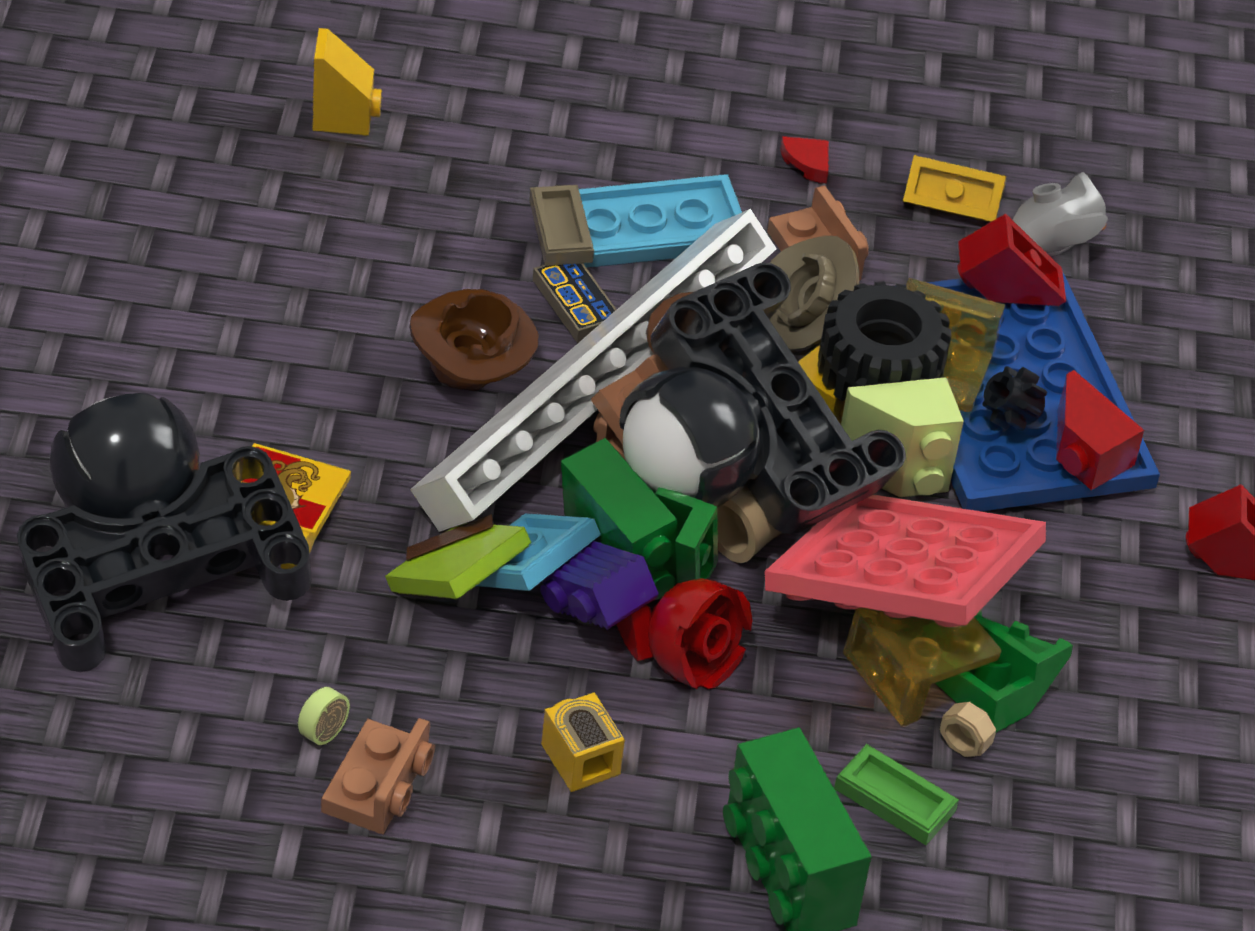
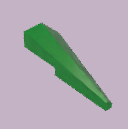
M854 609L956 703L970 702L985 711L995 726L996 733L1030 715L1072 655L1073 644L1059 638L1055 645L1030 636L1029 626L1018 621H1014L1011 627H1007L982 617V609L966 626L943 627L936 624L934 620L913 616L908 618H892L887 616L884 611L874 609Z

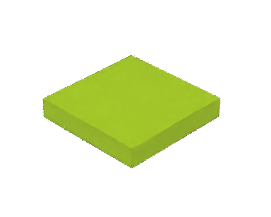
M464 523V524H461V525L452 527V528L449 529L448 531H450V530H452V529H455V528H457V527H460V526H462V525H465V524H467V523ZM493 525V527L406 560L385 575V578L392 592L458 599L528 548L531 541L525 527Z

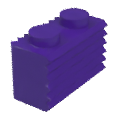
M592 541L542 580L543 585L540 588L543 599L554 612L566 613L568 616L572 615L573 618L577 617L584 623H594L595 626L599 625L607 630L658 598L659 595L643 556L596 541Z

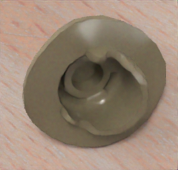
M826 235L796 243L782 250L770 261V263L780 267L787 274L791 284V291L787 299L770 319L790 351H803L821 342L825 314H827L831 301L837 300L838 294L845 289L853 291L854 286L859 285V267L856 254L851 246L838 236Z

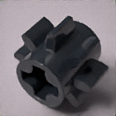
M1008 366L1004 367L1003 372L992 376L985 386V401L982 402V406L993 411L990 421L1006 430L1012 425L1023 431L1026 425L1038 420L1044 411V396L1047 395L1045 389L1036 385L1040 376L1024 367L1017 372Z

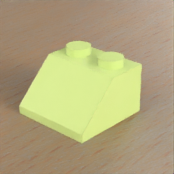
M947 378L848 387L841 426L850 439L853 441L871 431L885 430L896 435L905 448L906 459L904 464L882 489L898 497L932 495L949 491L964 420Z

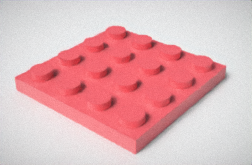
M872 495L813 526L765 570V591L782 593L787 598L796 601L816 599L834 602L837 607L842 609L868 608L884 611L887 616L892 618H908L913 616L931 619L943 627L966 626L1045 543L1046 522Z

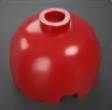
M703 578L678 583L666 592L652 610L648 630L650 652L664 673L698 689V686L712 689L718 687L729 678L741 662L746 648L738 645L742 637V630L744 628L751 631L753 620L748 599L743 592Z

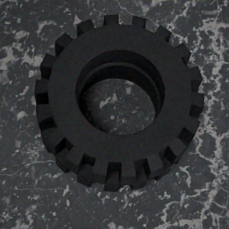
M874 282V286L862 283L855 285L853 291L845 289L839 293L837 300L831 301L827 314H825L818 354V372L823 374L822 382L826 388H835L833 395L843 401L846 400L848 387L943 378L952 330L949 329L950 321L947 314L940 313L941 306L935 301H927L926 294L919 290L913 292L907 290L906 285L896 283V286L886 285V282Z

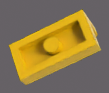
M914 155L903 202L992 222L997 218L1003 189L1006 184V176Z

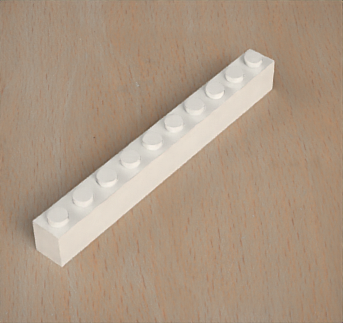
M751 209L714 224L410 489L439 532L477 518L597 410L591 398L599 390L631 373L648 357L654 355L648 346L646 329L652 312L664 300L679 293L698 291L755 264L762 263L776 250L775 245Z

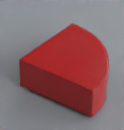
M782 136L780 149L786 164L790 165L791 163L803 171L804 177L808 180L826 183L828 176L829 140Z
M645 605L617 623L618 630L626 647L638 661L653 657L648 640L651 610L648 605Z

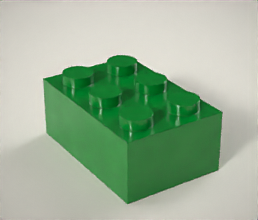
M794 728L738 744L734 769L729 771L730 793L728 804L723 807V818L729 834L732 837H738L746 851V863L754 880H761L769 895V906L774 920L779 925L784 924L787 931H841L857 926L872 856L801 728Z

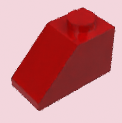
M1006 213L958 241L960 263L957 268L961 279L970 289L976 288L990 302L1059 306L1066 302L1062 267Z
M1073 370L1066 375L1058 407L1056 460L1063 465L1067 472L1077 477L1090 490H1093L1135 466L1144 429Z
M1242 484L1189 507V525L1186 532L1188 548L1197 559H1202L1217 575L1255 580V498Z

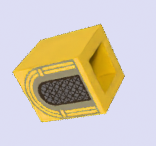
M595 692L576 699H565L553 707L545 709L541 745L570 792L620 775L625 739Z

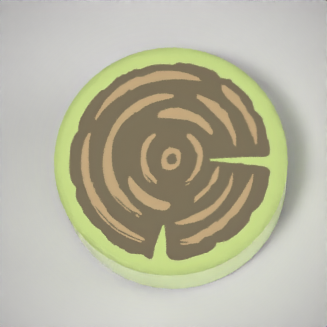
M323 687L315 691L301 709L298 719L300 734L317 745L329 743L341 731L347 720L350 709L349 699L331 687Z

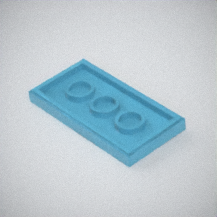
M728 174L579 189L594 248L593 263L583 264L588 268L678 257L714 224L742 213Z

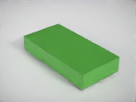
M868 744L836 777L834 786L836 791L924 845H927L953 816L959 799Z

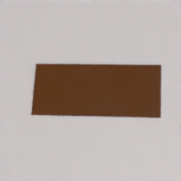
M492 514L407 547L406 560L493 527Z

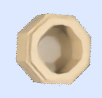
M970 702L955 703L942 716L939 729L948 746L964 757L981 756L993 744L996 728L988 714Z

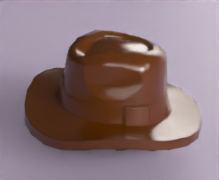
M463 289L443 294L416 310L410 320V335L415 345L430 361V369L434 372L439 382L452 388L477 391L489 383L500 381L516 374L529 364L538 348L539 333L524 310L506 296L484 289Z

